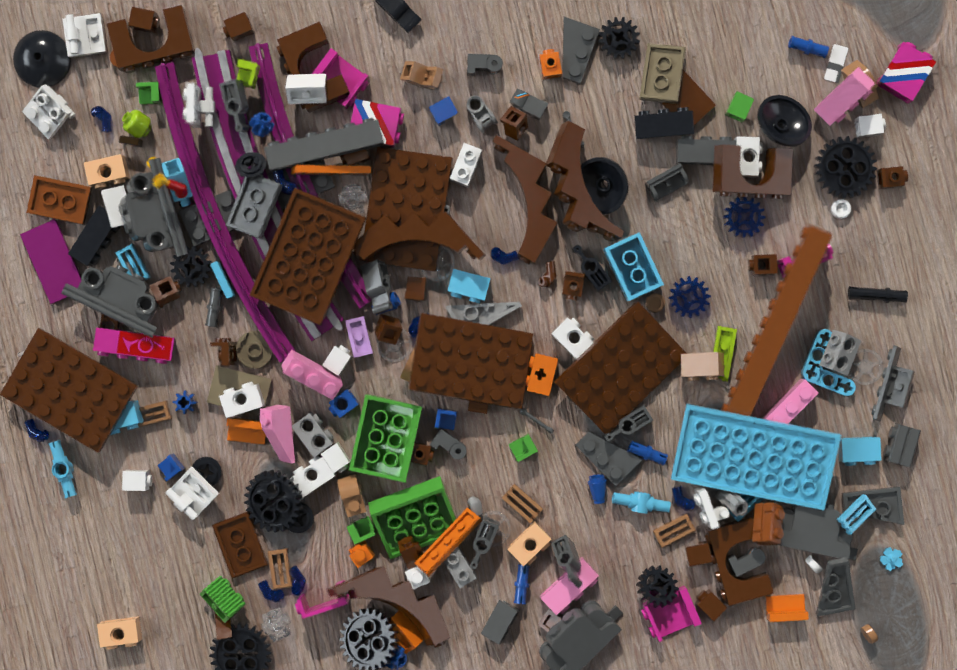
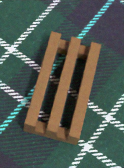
M168 401L140 407V411L159 406L164 407L162 410L142 415L143 419L163 413L166 416L139 423V428L172 419L170 409L168 408Z
M515 483L502 497L505 502L529 523L543 510L540 505ZM515 489V490H516L518 493H520L526 500H528L534 507H536L537 510H536V511L532 510L526 503H524V502H523L518 496H516L512 491ZM509 495L513 497L519 504H521L527 511H529L532 514V516L529 517L525 512H523L517 505H515L507 497Z
M685 513L652 531L661 548L696 530L688 514ZM686 519L687 522L659 535V532ZM689 525L690 529L664 542L662 541L663 538Z
M288 549L268 551L273 589L292 587L293 582ZM282 553L284 555L288 583H285L281 560ZM275 554L277 556L278 570L281 583L278 585L273 555Z

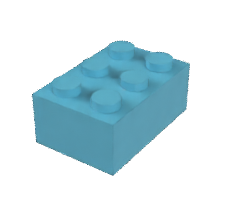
M640 232L603 249L627 302L664 285Z

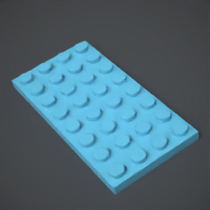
M686 404L671 480L825 510L841 435Z

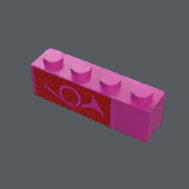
M97 327L93 351H98L97 355L109 356V353L117 354V358L128 359L129 356H137L136 360L148 361V358L156 359V363L167 364V361H172L175 338L154 335L151 338L143 333Z

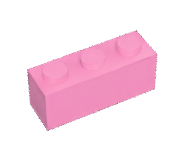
M858 67L825 97L814 111L829 126L835 121L839 123L846 116L845 112L848 109L852 111L858 106L860 98L864 100L872 93L870 89L875 83Z
M294 350L290 351L281 365L284 374L332 400L343 386L340 376Z
M800 379L761 419L789 424L818 392L805 379Z
M583 557L580 558L581 568L577 572L579 579L583 582L581 587L577 588L567 578L568 573L565 572L540 595L543 602L556 615L566 612L570 607L568 604L571 601H577L584 594L582 591L585 588H591L598 581L596 579L599 576L598 573Z

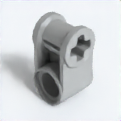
M471 96L468 99L466 108L482 134L491 125L498 124L497 119L481 97ZM471 101H478L481 105L478 110L471 109Z

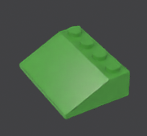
M365 394L349 470L406 483L422 407Z
M440 476L368 502L370 515L390 559L401 556L398 541L403 538L412 536L415 542H419L421 548L433 544L457 519Z

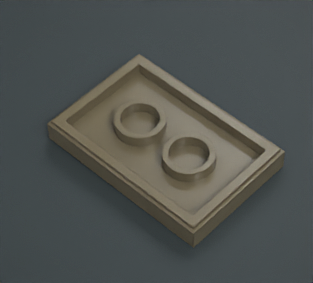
M647 44L640 100L678 104L686 47Z
M216 365L207 403L222 406L219 396L224 395V390L234 387L236 391L242 389L243 384L253 381V385L259 384L266 405L273 379ZM239 394L237 397L238 402L242 405L245 404L246 396ZM266 406L247 411L246 413L260 416V409Z

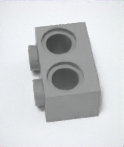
M833 330L819 366L848 376L861 340L847 333Z
M310 412L292 425V428L312 456L316 457L334 443L332 440L334 436L328 429L325 430L322 427L323 421L318 414ZM309 420L313 423L312 431L305 430V421ZM317 436H322L325 439L324 446L316 445L315 439Z
M458 546L445 559L444 563L459 588H462L475 580L477 575L470 568V563Z

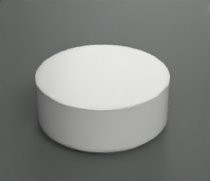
M839 199L831 205V213L837 219L846 218L851 212L850 203L844 199Z
M811 555L805 559L806 563L815 573L819 574L823 570L821 565Z

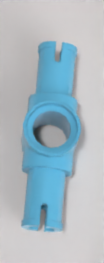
M61 440L48 443L54 459L52 460V473L58 479V482H61L65 498L77 495L72 481L74 467L68 461L67 456L64 455ZM61 464L66 466L65 474L59 471Z
M634 491V493L628 495L613 492L612 504L628 506L634 512L648 514L652 510L667 513L670 511V501L654 499L648 493Z

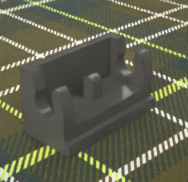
M681 163L650 179L645 185L654 201H657L688 184L689 178Z
M499 600L481 634L498 645L501 644L520 609L504 600Z

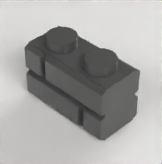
M895 423L894 427L892 426L889 430L888 437L891 438L889 445H886L883 451L885 460L911 467L921 430Z

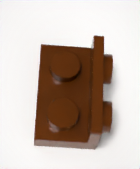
M215 338V342H210V346H221V350L218 352L221 366L237 365V342H231V338Z

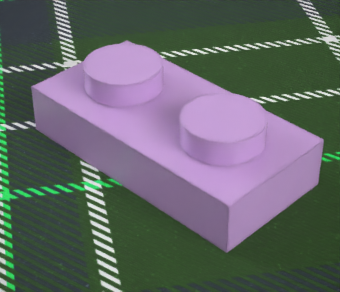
M365 317L345 320L354 358L373 354Z

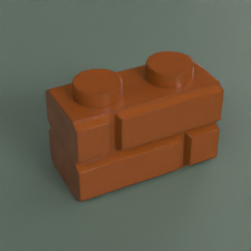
M776 503L755 504L753 543L763 546L781 545V539L784 535L782 520L785 517L783 506Z

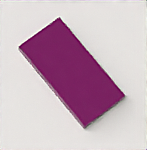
M54 219L20 234L50 304H55L68 298L61 294L66 283L78 288L82 281V276L74 258L68 254L70 249L57 219Z

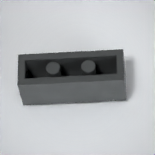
M681 136V139L676 141V164L714 165V146L723 144L736 145V140H731V137H720L719 140H712L710 136H702L700 139H693V136Z

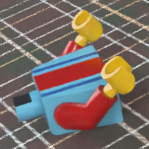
M180 158L163 162L162 168L165 176L157 174L152 179L153 185L158 189L166 185V188L171 191L174 202H179L180 207L190 205V197L193 195Z

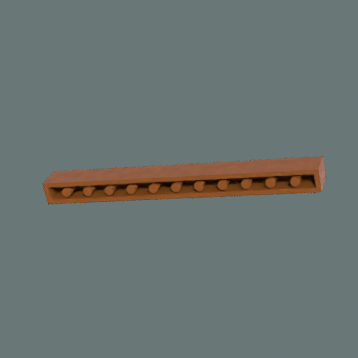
M810 223L807 227H803L800 238H802L800 244L795 245L791 255L794 257L791 264L787 263L783 273L786 275L783 281H779L775 289L777 292L775 299L772 298L768 304L767 309L769 312L767 317L763 316L759 327H761L759 334H755L751 343L753 345L751 352L747 351L743 360L745 362L743 370L739 369L736 375V380L738 381L735 387L732 386L728 393L730 398L727 404H723L721 411L746 416L751 415L833 236L831 232Z

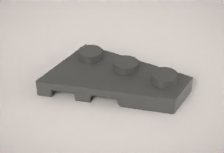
M567 17L563 18L562 78L578 84L581 83L600 29Z
M589 431L575 444L615 486L643 460Z
M899 486L841 493L843 512L862 494H865L876 508L869 518L905 525L901 489ZM867 506L859 516H861L869 508V506Z
M847 557L827 562L816 610L817 616L856 609Z

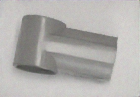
M720 490L714 495L734 515L743 516L748 512L747 508L749 505L740 497L739 493Z

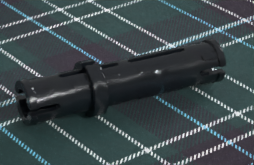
M848 287V299L884 301V303H889L890 301L907 303L908 292L906 290Z

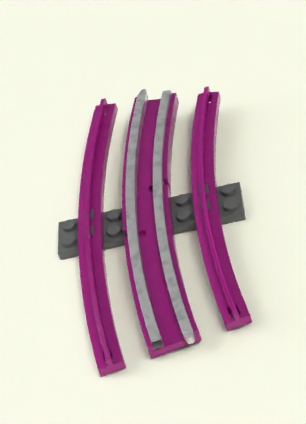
M257 43L254 46H249L252 62L260 66L257 78L260 96L265 113L272 118L271 122L275 124L272 130L274 140L284 143L287 142L288 138L294 137L279 90L268 43ZM196 48L195 57L192 58L198 87L201 88V100H205V88L213 87L215 113L213 114V127L209 128L231 189L214 196L193 137L191 126L186 123L183 117L185 105L175 63H161V65L155 66L160 93L174 144L196 203L179 212L193 246L212 241L244 306L270 349L281 363L286 359L291 350H296L281 329L266 302L250 296L255 282L230 234L231 231L236 229L226 226L245 178L240 177L239 173H237L235 168L236 161L245 153H259L251 127L249 126V131L237 132L234 115H230L225 109L219 84L237 79L231 51L222 50L217 51V54L203 56L201 50ZM261 49H263L265 59L262 57ZM239 104L235 105L236 110L239 109ZM245 114L246 123L249 125L247 114ZM320 160V161H316V162H312V163H308V164H304V165H326V164H325L324 160ZM253 162V164H251L250 167H248L249 170L252 169V167L255 166V165H254V162ZM291 168L268 174L265 169L263 175H258L283 185L262 239L251 236L263 261L284 214L283 209L287 207L294 188L319 198L318 194L335 188L330 175H291ZM350 258L341 281L359 309L371 302V298L366 292L364 279ZM362 289H363V291L365 292V294L367 295L368 299H366L365 295H364L363 292L361 291ZM357 292L364 302H362L360 298L357 296ZM333 302L329 306L322 326L295 315L311 341H314L333 327L339 331L343 329L341 322L344 319Z

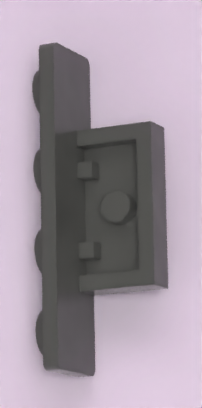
M895 345L888 352L887 360H889L887 368H884L882 374L884 381L877 391V397H879L877 405L875 404L872 409L873 420L881 421L885 404L905 408L915 373L913 370L896 366L901 348Z

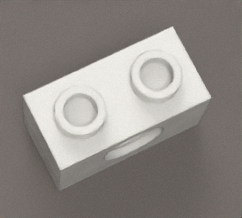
M760 137L734 138L736 145L741 146L740 170L742 176L749 178L758 177L759 173L762 172V161H759V154H762L763 143L760 142ZM748 152L752 155V162L745 161L744 153Z
M464 143L450 181L468 188L482 150Z
M567 317L551 334L577 360L593 344L594 338L587 331L583 333L579 329L581 325L574 318L570 320ZM572 332H576L579 335V341L575 344L569 341V335Z
M253 381L243 384L242 389L236 391L234 387L224 390V395L219 396L226 418L266 406L259 384L253 385ZM239 394L246 396V403L243 405L237 400Z
M317 455L308 461L310 463L308 467L304 469L301 466L293 471L294 485L299 484L297 489L302 491V497L337 475L336 472H332L323 457L320 458ZM315 470L318 474L317 479H310L308 471Z

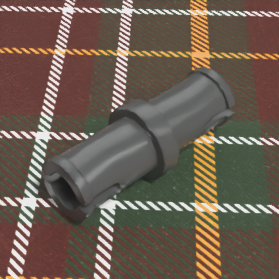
M211 288L209 304L206 306L208 312L205 326L217 327L219 311L222 310L220 304L223 290Z

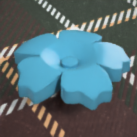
M889 547L883 552L884 555L880 556V562L886 565L885 568L889 571L895 569V566L900 568L903 565L902 559L899 558L903 555L901 550L894 549L892 551V548Z

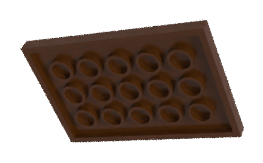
M377 147L364 233L385 214L398 227L414 213L418 214L428 226L431 225L445 212L453 158ZM424 241L400 243L380 251L365 262L379 260L385 262L386 265L436 272L440 244Z
M294 188L250 296L322 326L366 217Z
M636 301L554 382L606 434L610 433L623 417L641 403L681 363V354L687 353L651 314Z
M420 313L408 390L522 409L533 333Z
M38 328L0 395L95 452L100 453L138 385L45 330Z

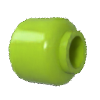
M137 109L126 112L122 118L123 129L135 138L146 137L152 129L151 119Z

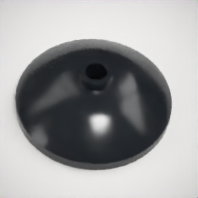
M38 30L28 33L18 42L13 54V64L19 77L27 84L38 88L45 84L51 87L65 78L70 69L71 58L67 55L66 42L60 36L50 31ZM37 54H41V58L39 60H36Z
M773 95L766 98L758 108L757 119L763 133L773 142L782 146L794 147L804 143L810 136L812 131L811 118L798 101L784 95Z
M606 157L591 158L581 164V173L585 187L599 211L605 215L619 209L625 202L629 189L628 179L622 167ZM604 181H607V187L604 185Z

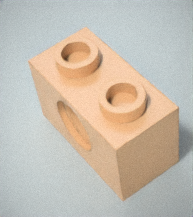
M122 154L84 162L88 185L95 187V189L107 187L106 184L114 183V185L123 184L125 180L130 179L126 158ZM110 168L111 175L105 178L104 170Z
M534 521L507 549L523 566L525 564L530 565L537 558L536 554L540 550L543 552L550 546L551 543L549 541L551 537ZM528 540H533L536 542V546L530 550L525 547V543Z
M139 616L101 621L97 624L100 647H106L107 650L118 648V645L125 644V647L136 646L142 640ZM117 629H120V630L123 631V633H124V637H123V638H119V637L116 635V630H117Z

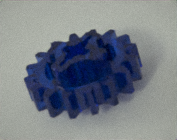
M737 197L735 198L736 203L729 202L731 208H725L724 210L728 214L723 216L728 221L724 223V226H730L728 232L734 230V236L737 237L741 234L742 238H745L747 233L749 237H752L753 231L759 233L758 226L763 227L764 224L761 220L766 218V216L761 215L764 209L758 208L761 203L754 204L753 197L749 201H747V197H743L742 201ZM739 205H748L750 207L748 209H743ZM750 212L746 217L747 220L739 222L742 218L741 214ZM732 213L735 214L734 222L732 221ZM754 213H756V223L753 220ZM740 226H746V227L749 228V229H748V230H742V229H739V227H740Z
M687 276L686 281L680 278V284L673 283L675 289L669 290L673 293V296L668 297V299L673 300L670 307H676L675 313L681 311V317L688 313V317L692 318L693 313L699 316V310L702 312L706 311L703 306L710 304L706 301V298H710L711 295L706 294L709 288H703L704 281L698 283L697 277L691 281V277ZM690 284L687 290H679L682 286ZM697 288L700 290L702 297L698 296ZM691 292V296L697 300H690L689 302H687V297H685L684 294H689ZM677 297L681 299L682 307L679 305ZM692 304H699L697 308L689 310Z

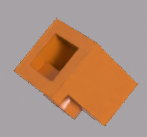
M554 49L544 50L543 54L539 55L543 80L562 77L559 52H554ZM549 59L553 60L554 65H548L547 61Z
M365 540L349 549V557L357 568L375 556V553Z

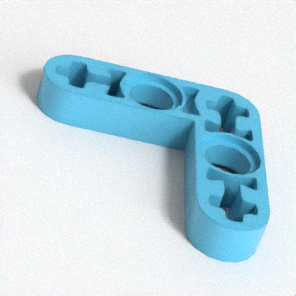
M821 329L814 337L803 365L801 376L807 382L840 395L850 396L855 392V383L851 379L823 369L822 366H814L813 373H815V376H811L810 379L808 378L806 371L812 368L809 362L814 364H820L821 360L815 361L813 359V352L820 350L822 355L825 352V349L822 347H816V344L821 345L822 343L820 335H824L826 332L827 337L830 339L832 331L828 329ZM824 341L822 346H827L828 341ZM826 375L833 377V383L830 386L825 385L823 382ZM838 378H840L839 383L847 384L848 382V386L851 387L850 390L845 392L844 388L837 386V389L834 388L838 383Z

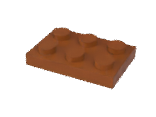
M34 175L26 213L85 225L92 187Z

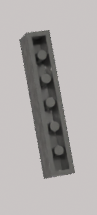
M368 118L363 120L361 124L355 125L353 122L343 125L344 128L336 130V127L325 129V133L321 134L311 132L306 134L304 138L299 139L298 136L288 138L287 142L279 143V141L270 142L267 147H264L269 169L271 172L292 168L295 165H304L384 145L379 122L374 120V118Z

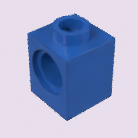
M348 388L329 402V410L335 417L338 415L341 418L360 403ZM340 399H345L348 403L345 410H341L338 407Z

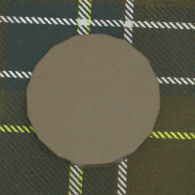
M250 331L243 334L236 345L238 360L245 367L251 369H260L266 366L274 355L260 331Z

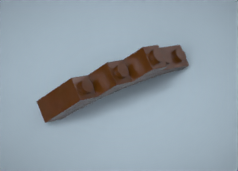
M567 121L560 126L545 166L551 168L552 172L561 174L554 195L558 196L562 202L570 203L562 223L574 232L587 228L592 233L603 235V238L608 241L621 239L624 231L612 224L599 211L585 187L580 163L581 142L585 129Z

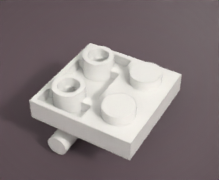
M101 13L74 17L72 14L66 15V18L63 19V26L69 58L107 53Z
M187 83V88H184L183 91L184 100H187V108L183 110L184 120L193 128H201V114H205V127H213V114L215 113L213 87L205 88V100H201V88L195 83Z
M46 84L38 89L22 111L47 139L53 138L67 118L72 119L76 115L68 107L65 99L60 94L57 95Z
M193 467L189 468L165 492L174 502V505L191 520H194L219 494Z
M703 487L695 488L696 494H693L696 505L702 510L699 513L702 523L711 529L719 527L717 521L727 518L729 510L724 506L713 508L707 490Z

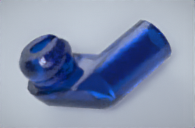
M101 106L92 108L91 115L102 121V132H112L111 114Z
M282 170L273 172L275 182L283 185L281 189L283 193L292 194L294 188L297 189V185L294 182L290 183L284 179Z
M498 247L491 249L492 259L502 265L519 260L516 251L505 253Z
M420 316L415 317L408 328L412 338L417 336Z
M34 419L24 422L30 438L38 442H44V440L49 439V432L37 429Z
M681 486L672 487L674 502L677 506L685 511H690L695 507L693 499H687L683 496Z
M293 566L289 570L294 578L291 590L293 595L298 596L304 590L306 579L299 568Z
M267 580L258 583L265 599L275 603L284 599V592L282 590H271Z

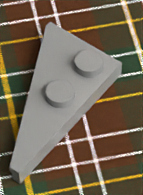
M520 302L450 305L446 306V309L452 319L489 325L522 305Z

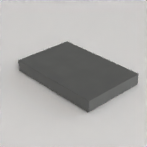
M258 175L257 178L250 177L249 180L245 177L226 226L262 239L283 185Z

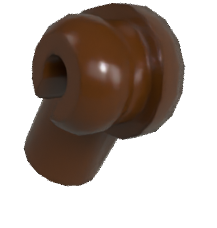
M555 261L545 262L546 273L538 279L540 287L547 288L556 280Z

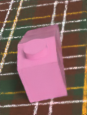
M278 404L260 409L261 428L280 461L295 463L290 406Z

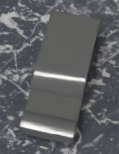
M234 79L220 83L225 109L230 115H234L236 131H249V125H247L244 116L248 112L249 106L243 81ZM236 104H239L238 110L235 109Z
M375 260L362 265L365 289L371 298L373 313L379 314L392 309L393 306L389 296L391 285L385 262Z
M641 405L623 417L617 425L618 428L610 433H606L604 438L606 441H611L619 433L625 435L632 434L653 421L646 407ZM626 420L631 422L628 431L622 429L624 426L623 422Z
M484 516L473 543V548L477 553L471 561L470 568L476 569L480 562V555L489 551L500 525L499 521ZM484 540L486 547H481L478 541Z
M564 535L551 542L557 563L568 573L567 578L579 588L583 583L577 573L581 568V562L574 542L567 535Z

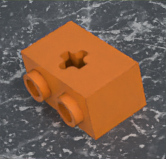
M535 353L534 357H530L528 367L532 369L530 375H527L525 386L527 391L546 396L550 395L558 358ZM540 368L543 369V373H546L545 377H541V380L535 375V372L539 371Z

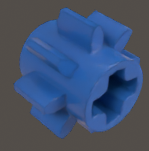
M254 114L253 118L250 119L249 126L253 127L252 132L254 135L264 137L266 135L269 136L270 132H272L275 124L271 122L272 118L268 114Z
M184 390L183 395L176 393L178 398L172 401V403L177 405L175 411L181 409L183 414L187 413V409L194 411L192 406L198 403L193 399L195 394L188 395L187 390ZM186 399V401H189V404L185 406V404H181V400Z
M399 645L397 646L398 649L392 651L396 656L389 657L391 663L385 665L390 669L395 668L398 670L406 664L407 654L404 653L405 649Z

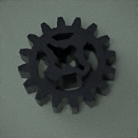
M614 17L613 23L607 20L608 26L602 25L601 29L604 32H599L598 36L602 37V39L598 41V44L604 45L601 51L607 50L606 56L613 54V58L616 59L620 55V58L624 59L625 54L629 57L632 55L630 50H637L634 44L640 43V40L636 39L640 36V33L635 32L637 29L636 25L631 26L632 20L626 23L625 17H622L621 21ZM622 26L620 29H614L613 27ZM628 31H629L630 34H631L632 41H630V39L628 38V35H627V32H628ZM622 35V40L617 42L616 36ZM606 36H608L611 40L610 46L607 43ZM620 47L625 48L624 50H616Z
M186 246L188 258L181 262L182 258L186 255L179 257L173 255V258L176 260L175 262H170L174 266V269L170 270V272L176 273L174 276L175 280L180 278V285L186 282V287H190L192 283L194 287H198V282L205 284L204 278H210L207 273L208 271H213L208 266L212 261H207L210 255H203V249L200 248L197 252L196 246H193L191 250ZM197 256H199L202 259L204 265H201L198 262ZM188 264L195 265V269H189ZM179 268L183 269L185 277H183ZM202 272L198 278L194 279L197 273Z
M660 565L656 569L654 566H651L649 570L645 569L642 572L643 574L638 577L640 581L636 586L641 589L637 593L643 594L641 600L647 599L648 606L653 603L654 608H657L659 604L661 608H664L667 604L669 605L673 602L672 599L677 597V594L674 592L678 591L679 588L674 586V584L678 581L672 579L673 573L670 575L667 573L668 568L662 570Z

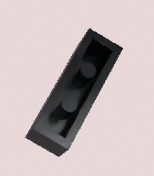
M688 107L677 108V112L661 109L658 110V114H650V111H640L637 116H634L636 139L694 134L693 110L689 111Z
M98 205L68 254L88 267L96 265L101 259L100 253L103 249L108 248L111 243V236L113 233H117L121 226L111 228L106 208Z

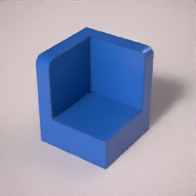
M449 96L429 107L438 126L444 124L445 120L458 113Z
M438 408L435 428L454 430L457 411Z
M174 453L168 455L164 461L157 465L166 476L164 478L166 482L185 469Z

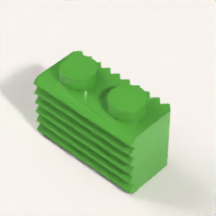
M222 576L215 579L199 594L224 623L245 606L242 595L235 593L231 588L230 582L225 578L223 579Z

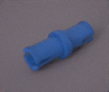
M791 36L788 43V48L803 51L804 54L808 55L810 53L823 58L827 56L829 46L814 43L811 39L804 40Z
M633 440L629 444L628 452L643 457V460L647 461L649 459L662 466L666 463L668 454L654 450L650 445L644 446Z
M518 564L517 581L514 583V586H516L514 603L526 604L527 587L530 585L528 583L529 565L523 566Z

